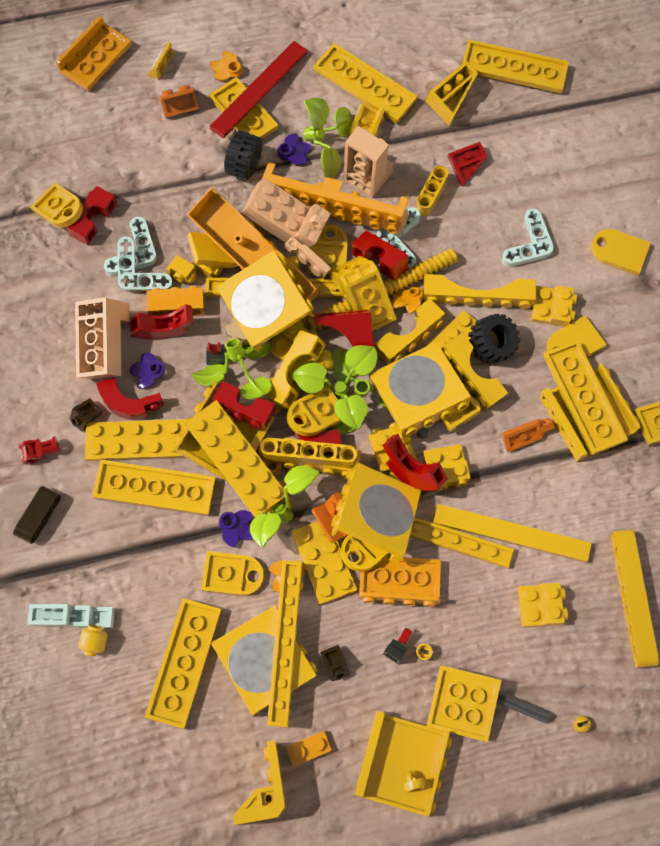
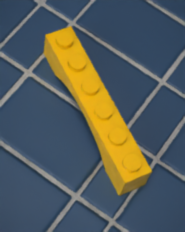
M425 274L423 280V302L430 298L435 304L483 305L484 307L494 305L503 308L514 306L527 309L533 307L536 300V279H516L501 288L475 290L460 286L450 281L444 275Z

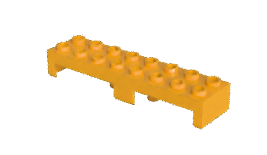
M268 163L263 178H266L308 207H312L316 203L331 213V217L340 221L346 220L356 225H365L375 230L381 229L391 234L402 235L408 219L407 197L401 196L398 206L360 197V193L357 191H352L351 194L340 192L343 181L325 177L323 183L318 182L317 185L273 175L276 164Z
M211 187L186 214L242 269H245L274 250L277 255L281 254L287 264L284 267L286 270L290 269L296 279L293 281L295 285L300 284L305 292L302 295L305 300L309 299L312 302L321 292L214 188Z

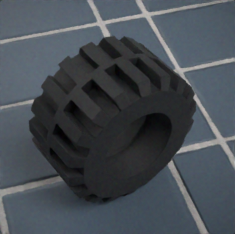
M241 130L236 132L229 143L225 155L224 170L226 174L246 181L250 179L261 157L262 139Z
M503 314L489 315L476 321L475 325H472L470 328L472 331L468 334L471 337L469 342L474 347L472 350L475 352L474 356L476 358L479 357L481 362L486 361V364H495L514 356L516 350L519 349L518 343L521 338H518L520 332L516 330V323L513 324L510 317L506 319V315ZM490 331H493L498 338V348L491 342Z

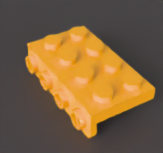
M99 16L57 58L56 65L58 71L83 89L89 91L132 45V42L105 24L104 19Z
M386 556L372 569L360 572L359 599L363 600L364 603H375V600L383 601V604L393 605L395 602H403V605L415 606V603H422L424 607H435L436 604L439 605L441 560L403 557L396 564L390 561L391 556Z

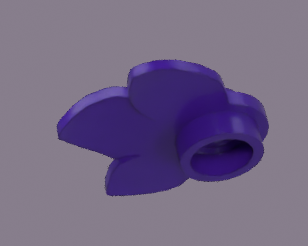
M297 133L291 134L277 148V155L280 159L289 160L292 164L303 165L307 163L305 156L311 150V144L299 142Z
M143 353L141 354V361L134 363L130 367L129 372L139 378L137 388L145 389L152 386L156 379L163 377L165 365L161 361L156 360L153 354Z
M239 510L236 513L225 512L220 516L219 525L223 530L222 538L230 547L235 548L239 539H253L250 533V525L248 524L253 518L250 512ZM230 519L233 522L231 525H226V520Z

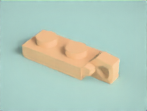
M293 236L285 243V248L290 253L297 255L299 261L308 265L316 276L324 279L328 275L331 267L305 244L302 245Z

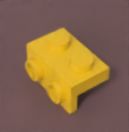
M362 102L359 105L349 134H352L357 126L377 137L379 132L377 129L384 120L383 113L385 109L381 107L377 111Z

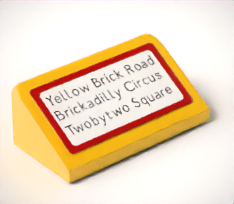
M168 42L161 49L147 74L148 76L155 79L161 77L173 55L171 42Z

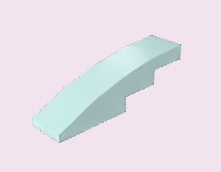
M29 604L27 625L86 628L92 624L113 629L115 608L71 606L68 604Z

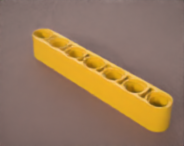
M632 529L612 531V548L635 667L658 666V652L634 531Z

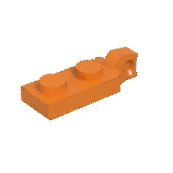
M549 418L535 419L501 433L505 450L510 452L543 439L542 436L545 435V432L555 429L553 421Z

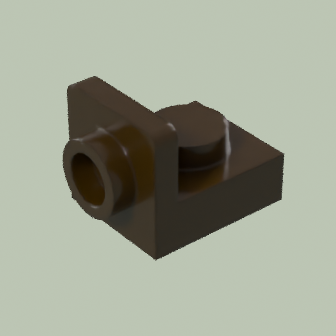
M89 398L72 408L70 421L74 427H77L82 432L85 430L87 423L101 416L102 410Z
M339 644L320 652L331 681L341 680L350 674Z

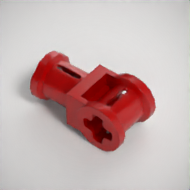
M56 436L43 442L40 439L26 440L18 444L23 454L22 463L25 465L34 464L39 460L46 459L45 455L60 453Z

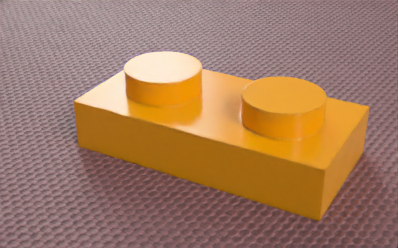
M324 731L286 746L293 767L332 751Z

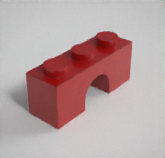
M98 186L88 193L87 199L82 204L83 211L80 218L72 225L66 227L72 238L87 246L98 232L95 223L90 221L91 217L101 214L108 218L117 205L115 195Z
M367 230L352 242L353 256H361L368 260L381 258L379 260L380 273L393 281L409 268L408 255L404 251L398 250L390 243L383 241L377 235Z
M222 381L212 399V403L217 400L227 415H230L235 421H243L253 429L265 431L275 413V404L259 397L256 398L252 405H240L238 403L241 397L240 388Z

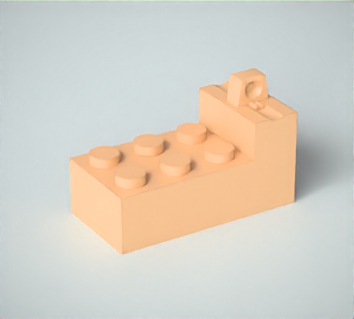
M357 126L345 142L344 181L374 198L393 173L394 163L387 160L389 145L383 139L372 135L368 130Z
M263 178L256 184L241 212L243 216L285 243L293 236L302 245L305 244L309 248L316 244L331 214L316 203L312 207H308L266 178Z
M106 297L75 302L76 377L89 380L120 377V323L130 322L129 303Z

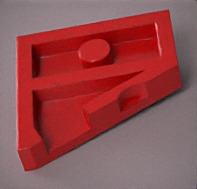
M481 142L474 143L447 155L461 186L469 180L487 159Z

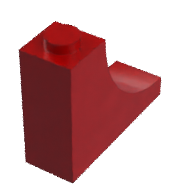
M371 309L314 314V324L327 325L337 329L346 336L352 347L358 345L374 347Z

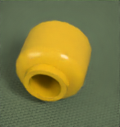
M90 624L88 627L83 628L79 640V648L84 650L85 655L96 656V653L104 651L108 637L104 627Z

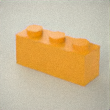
M191 286L183 289L173 287L164 290L160 288L147 290V312L149 315H166L176 311L185 304L192 306L193 316L205 315L203 287Z

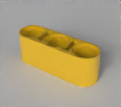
M438 165L432 170L418 196L416 208L423 217L428 216L432 212L446 186L449 172L445 166Z

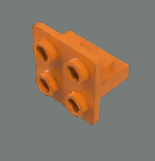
M185 85L178 87L179 91L173 92L170 89L161 92L162 95L159 96L165 118L199 109L193 87Z
M339 492L332 494L324 504L311 510L331 543L348 536L341 531H338L334 536L331 535L333 530L331 523L334 516L338 514L336 506L339 500L342 499Z

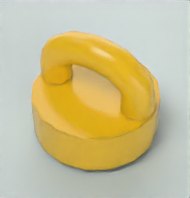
M413 771L407 773L408 782L403 784L405 792H414L425 787L423 778L418 779Z

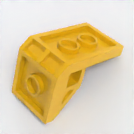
M358 256L329 271L331 280L342 296L350 302L353 311L371 309L373 331L397 320L379 270L373 261Z
M275 740L267 741V747H263L265 760L270 762L271 768L267 769L268 782L273 783V786L255 789L233 815L234 825L279 818L286 808ZM267 795H271L270 803H267L265 800Z

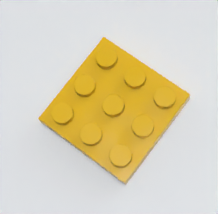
M440 664L426 726L488 742L502 680Z

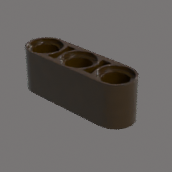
M41 486L17 523L13 535L33 544L57 507L61 495L45 486Z

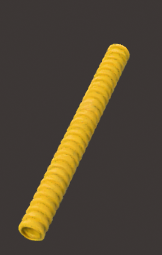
M449 248L447 251L439 253L438 256H433V259L429 258L428 261L424 260L423 263H418V266L414 265L413 268H408V271H404L395 281L388 278V281L383 280L387 294L392 295L393 292H398V289L402 290L403 287L406 288L408 285H412L413 282L417 283L418 280H423L425 274L437 273L438 270L441 271L443 268L445 269L453 263H457V255L453 249ZM345 299L343 303L338 302L337 305H332V308L328 307L327 310H322V313L353 311L350 302ZM314 317L307 318L309 328L314 331L327 327V325L314 324Z

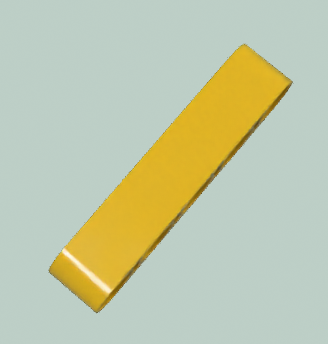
M266 438L261 443L262 456L270 461L351 468L357 461V451L350 445L279 438ZM268 446H273L275 450L272 452H266L265 448ZM287 448L294 449L292 454H286L284 451ZM306 450H312L314 454L311 456H306L304 452ZM325 452H332L333 457L326 458L323 454ZM349 453L353 458L346 460L343 458V455Z

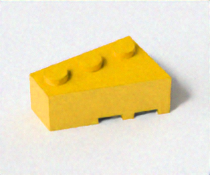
M467 61L429 92L425 101L448 126L451 124L478 74Z

